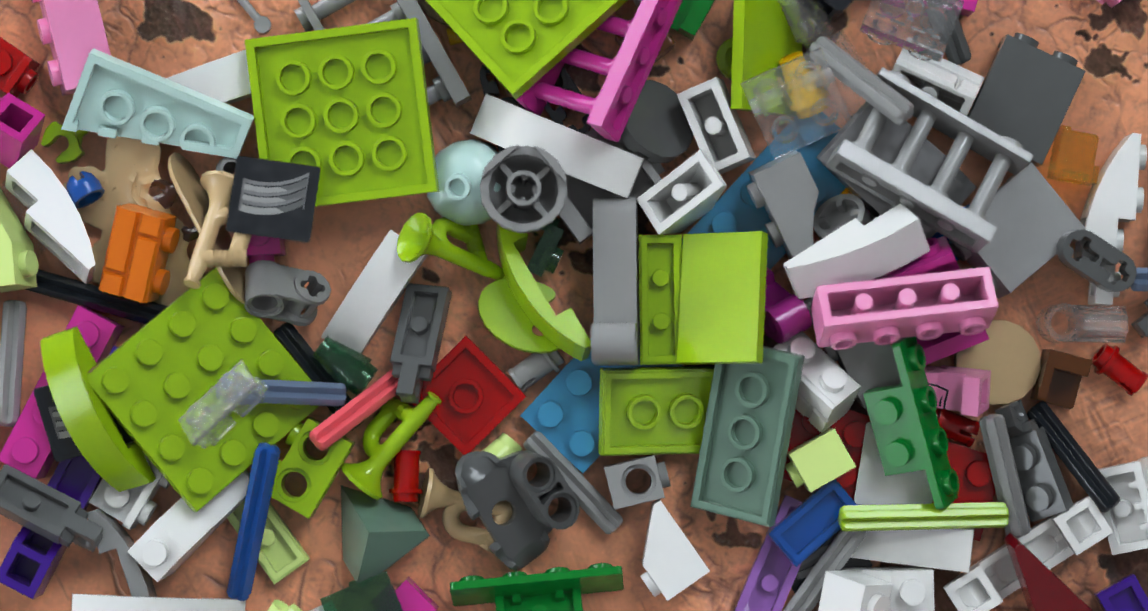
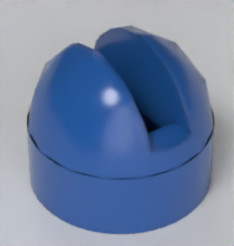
M81 171L79 172L80 180L77 181L74 176H71L66 183V190L77 209L94 203L105 193L101 183L92 173Z

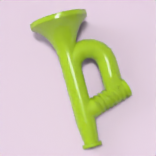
M416 213L405 222L400 231L397 241L398 257L404 262L412 263L422 255H433L481 276L495 280L505 279L502 267L487 258L478 224L464 226L445 217L435 220L432 224L431 218L427 214ZM447 235L465 242L467 250L452 244L448 240Z
M428 391V395L415 407L401 402L395 397L384 404L380 412L364 431L362 439L363 449L369 458L359 463H343L341 465V470L345 476L371 498L380 500L383 497L381 478L386 466L429 418L437 404L442 403V400L432 391ZM396 418L402 420L401 424L388 439L380 444L381 436Z

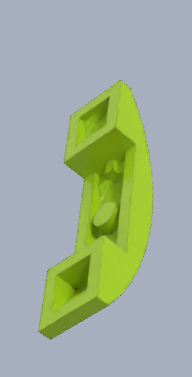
M496 224L497 248L503 273L523 312L548 340L568 355L580 361L589 358L591 340L572 308L555 315L520 255V252L526 248L528 234L506 230Z
M76 326L44 337L40 341L47 382L59 415L84 458L110 486L119 492L152 483L156 477L142 450L135 442L125 444L105 404L90 385L87 375L97 364L78 327Z

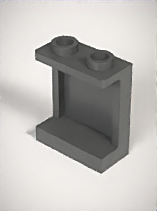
M1015 33L1014 37L1007 34L999 43V50L967 117L1001 137L1007 136L1017 140L1024 150L1034 155L1031 162L1035 167L1043 164L1086 71L1076 67L1078 61L1070 55L1059 51H1054L1053 55L1038 49L1039 42L1027 35Z

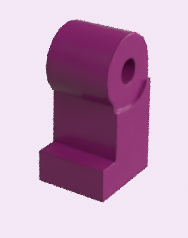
M767 267L764 335L772 338L779 344H783L799 332L812 326V318L803 300L799 299L795 294H790L775 282L774 273Z

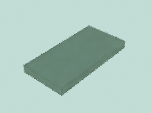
M763 346V364H715L690 507L767 527L775 525L804 355Z

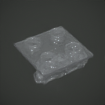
M821 48L741 83L774 159L840 131L851 119Z

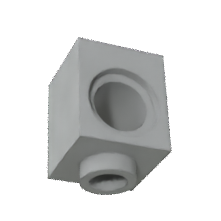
M655 455L604 466L614 510L665 498L663 488L671 486L665 461L656 463ZM638 468L646 470L651 478L648 489L641 493L632 492L626 486L628 473Z

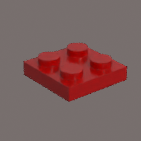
M465 336L437 364L432 380L423 381L419 403L428 395V391H432L442 400L441 404H437L428 420L463 455H466L527 396Z

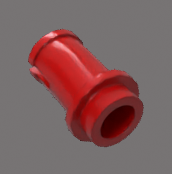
M1107 343L1102 345L1091 359L1093 360L1092 365L1095 367L1094 372L1098 375L1105 374L1124 389L1128 395L1132 396L1145 383L1148 374L1119 353L1120 348L1114 345L1111 347Z
M936 408L939 426L945 430L947 437L963 443L967 447H971L975 441V438H972V434L977 436L979 432V421H973L946 409Z
M400 450L394 457L393 489H389V493H393V502H418L419 494H423V489H419L421 451Z

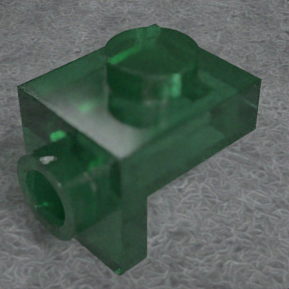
M558 218L541 229L544 234L527 266L532 274L540 278L543 277L545 271L554 273L564 253V250L558 248L564 235V230L557 227L560 222Z

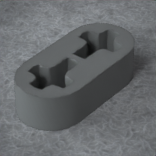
M1085 229L1071 230L1065 233L1058 241L1057 255L1060 261L1098 288L1107 292H1121L1130 288L1137 276L1134 261L1096 234ZM1083 239L1085 241L1083 249L1093 255V259L1090 260L1084 256L1074 259L1072 257L1074 249L1070 247L1071 241L1078 242ZM1103 262L1106 265L1120 263L1119 272L1123 275L1122 280L1109 282L1110 273L1101 267L1100 263Z

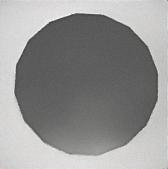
M646 80L621 135V139L627 148L635 154L640 152L644 156L649 157L646 159L647 161L652 163H669L688 149L693 140V133L677 94L664 84L653 80Z

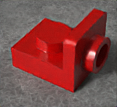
M0 37V89L4 93H10L15 97H18L20 93L25 95L31 90L38 79L39 74L35 71L40 63Z

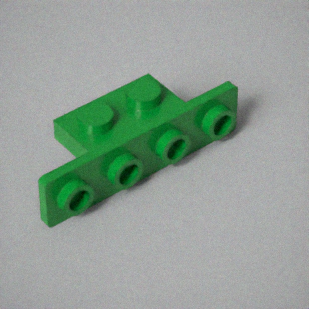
M916 337L900 338L892 344V350L901 383L868 389L863 393L885 476L925 470L936 510L946 509L958 498L959 479L956 471L950 467L947 456V434L939 426L936 415V393L928 385L925 374V352L922 346L917 344Z
M597 563L589 566L588 569L571 571L565 567H555L546 570L545 573L530 575L521 571H513L499 578L484 579L482 576L471 575L463 577L457 582L450 583L453 606L495 603L496 611H583L581 594L620 591L624 589L622 567L612 566L608 563Z

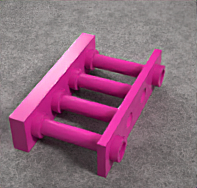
M642 0L634 18L630 21L611 15L596 29L625 37L616 57L609 59L574 48L516 101L527 111L541 116L547 102L588 114L587 123L603 138L618 143L683 0ZM564 63L607 76L599 95L592 98L554 86Z

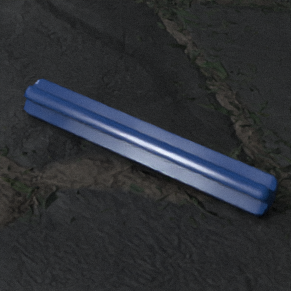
M266 442L260 443L255 449L226 591L228 597L240 601L247 600L252 592L280 456L279 447Z

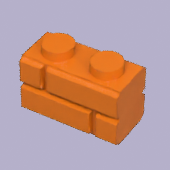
M132 203L117 206L99 290L141 303L158 300L159 295H164L170 282V271L165 269L169 253H174L180 237V230L175 228L177 216Z

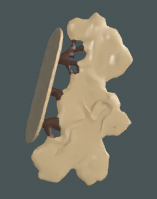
M119 136L116 139L108 138L105 152V169L103 171L93 166H73L68 174V180L71 176H74L78 181L81 179L79 172L92 173L105 190L103 196L97 201L77 209L83 222L102 231L100 240L92 247L95 269L91 281L100 284L117 206L132 203L171 214L170 207L179 195L194 227L188 228L184 226L182 221L178 218L176 219L175 228L180 230L179 242L174 253H169L165 268L170 271V282L165 294L159 295L158 300L152 301L169 306L189 289V287L183 284L184 278L187 277L190 263L187 247L189 242L198 238L209 208L208 194L202 188L200 177L195 169L181 154L174 152L168 158V170L173 182L172 184L162 180L158 171L161 158L160 144L159 146L141 143V140ZM158 186L163 192L152 197L148 193L149 189ZM225 225L218 232L213 247L214 251L229 250L232 238ZM216 267L232 295L239 302L245 304L246 267Z

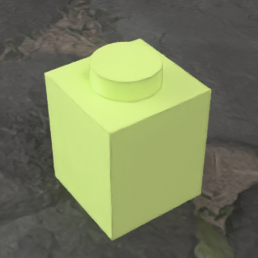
M829 428L788 451L787 456L791 462L785 465V469L796 488L804 485L810 493L856 467L834 428Z

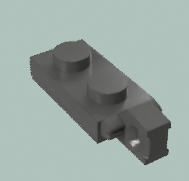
M412 283L406 286L390 362L393 365L392 375L395 378H399L396 394L401 398V402L418 404L423 381H431L433 372L436 371L452 296L449 287Z
M1021 400L996 409V414H1002L1005 418L1030 521H1037L1069 511L1074 504L1044 427L1039 428L1034 419L1029 421Z
M4 464L0 470L1 515L57 544L60 543L69 547L73 542L91 552L95 551L103 538L104 529L87 519L89 513L81 508V502Z

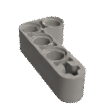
M637 197L593 198L594 323L591 324L592 363L595 366L639 365Z

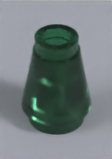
M329 336L324 339L312 355L336 383L345 384L346 393L351 391L356 396L365 389L378 371L371 364L373 359L336 340L334 341Z

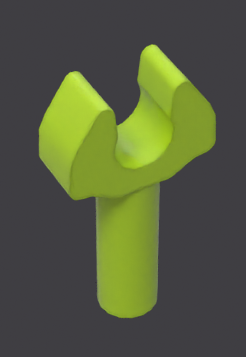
M53 121L46 128L41 145L49 147L58 138L66 137L69 142L68 148L56 158V162L65 164L79 160L85 154L82 149V140L89 131L78 130L77 132L61 130L62 125Z

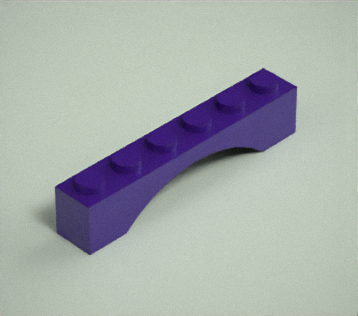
M113 346L109 355L113 351H115L119 346ZM81 455L60 461L48 486L81 502V508L86 511L89 501L99 486L102 477ZM23 526L0 566V583L31 599L43 595L67 546L60 543L57 544Z

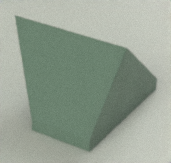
M341 485L343 561L360 588H363L430 535L411 507L383 498L376 500L364 492Z

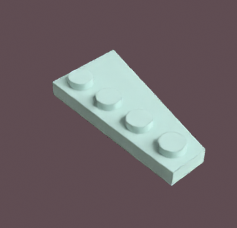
M93 48L86 60L61 130L72 132L83 130L98 133L97 136L116 139L119 136L141 140V143L159 146L161 143L180 146L182 150L237 159L248 136L254 115Z

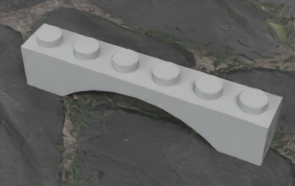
M793 150L748 172L752 183L746 185L747 190L756 208L759 209L764 206L771 222L765 224V227L774 246L777 248L783 245L790 260L814 245V211L819 190L801 152ZM810 297L803 301L807 306L810 315V307L812 304L813 297ZM874 342L857 343L854 347L845 350L823 347L825 353L834 361L838 360L840 367L861 386L854 399L864 408H866L863 393L868 389L901 383L892 346L889 344L877 345Z

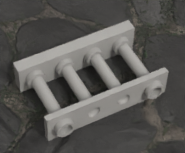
M298 0L301 7L295 9L294 12L306 32L313 29L315 31L324 30L320 20L356 0H320L313 5L310 4L309 0ZM396 0L397 2L390 5V11L367 23L418 18L424 65L431 61L439 75L432 80L434 84L427 87L429 106L443 99L444 103L452 99L456 107L472 100L417 0Z
M882 68L876 76L913 103V116L917 118L893 164H888L873 155L871 149L888 117L874 107L856 142L844 139L832 152L825 167L894 207L899 203L903 204L919 218L920 222L976 254L991 241L997 229L996 226L987 221L985 214L1006 172L1009 171L1016 175L1031 162L1034 155L1024 150L1017 140L1007 136L1001 137L912 85L905 75ZM933 127L954 139V142L932 185L926 186L913 179L909 171ZM969 149L992 163L969 208H963L951 201L947 192Z

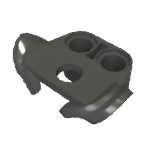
M528 450L517 451L501 458L490 452L475 451L463 455L457 462L455 475L467 514L472 520L478 517L481 519L494 540L489 549L509 569L514 571L521 570L547 549L550 541L548 534L553 528L566 529L572 526L578 518L580 508L578 500L557 465L548 457ZM536 463L537 473L528 482L527 471L532 464ZM557 498L558 508L553 515L549 516V505L553 499ZM507 500L512 506V516L508 522L496 524L492 517V510L498 502Z

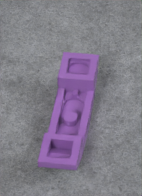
M785 495L777 510L774 526L802 502ZM767 534L749 572L734 611H782L801 564L795 567Z

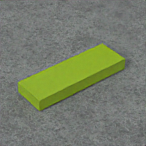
M682 234L638 235L640 365L680 364L677 363Z

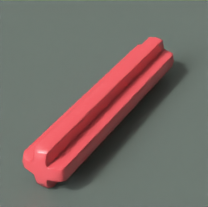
M392 369L310 432L309 438L317 449L325 451L397 395L396 389L399 378L393 377Z

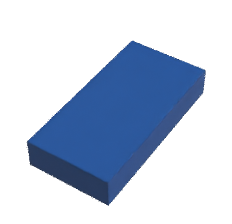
M834 479L812 493L767 532V535L790 562L797 567L841 529L838 520L840 507L857 504L837 480Z

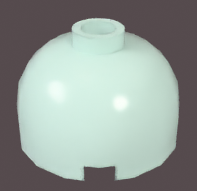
M470 139L454 142L438 152L435 160L439 192L427 193V198L439 215L464 226L483 224L490 220L488 213L482 205L480 183L484 168L494 155L499 153L496 151L497 148L490 143ZM497 182L494 186L495 192L501 189V185Z

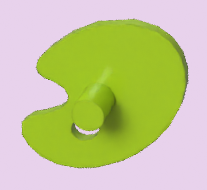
M506 278L498 279L484 288L478 300L479 316L485 327L495 338L523 352L543 354L560 350L544 335L538 336L533 333L532 329L535 326L516 301ZM537 282L548 303L552 302L556 296L555 291L549 286Z

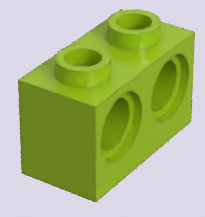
M312 417L307 418L304 424L300 422L290 431L285 443L291 447L283 461H278L271 495L275 500L308 519L315 514L340 471L341 465L345 462L355 445L354 441L343 436L329 447L328 453L324 458L315 459L311 457L306 450V443L310 432L321 424V422ZM290 472H298L305 477L307 488L303 495L293 496L287 492L285 478Z

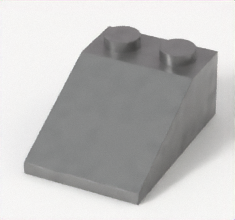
M866 101L818 154L816 158L824 166L832 152L844 139L856 142L874 108L870 103ZM888 118L871 149L873 155L888 164H893L913 126L908 121L903 125H897ZM927 138L909 172L913 179L926 186H931L946 155ZM827 168L853 195L858 196L864 202L867 209L876 218L894 207ZM959 169L947 194L951 201L961 205L976 189V186ZM920 222L926 239L932 238L937 231Z

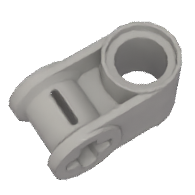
M268 260L255 261L249 264L245 270V309L250 315L255 317L275 319L296 326H307L316 318L318 305L324 304L331 293L329 282L324 276L315 271L284 266ZM310 282L307 288H304L305 284ZM303 309H306V311L304 312V314L301 315V312L303 311Z

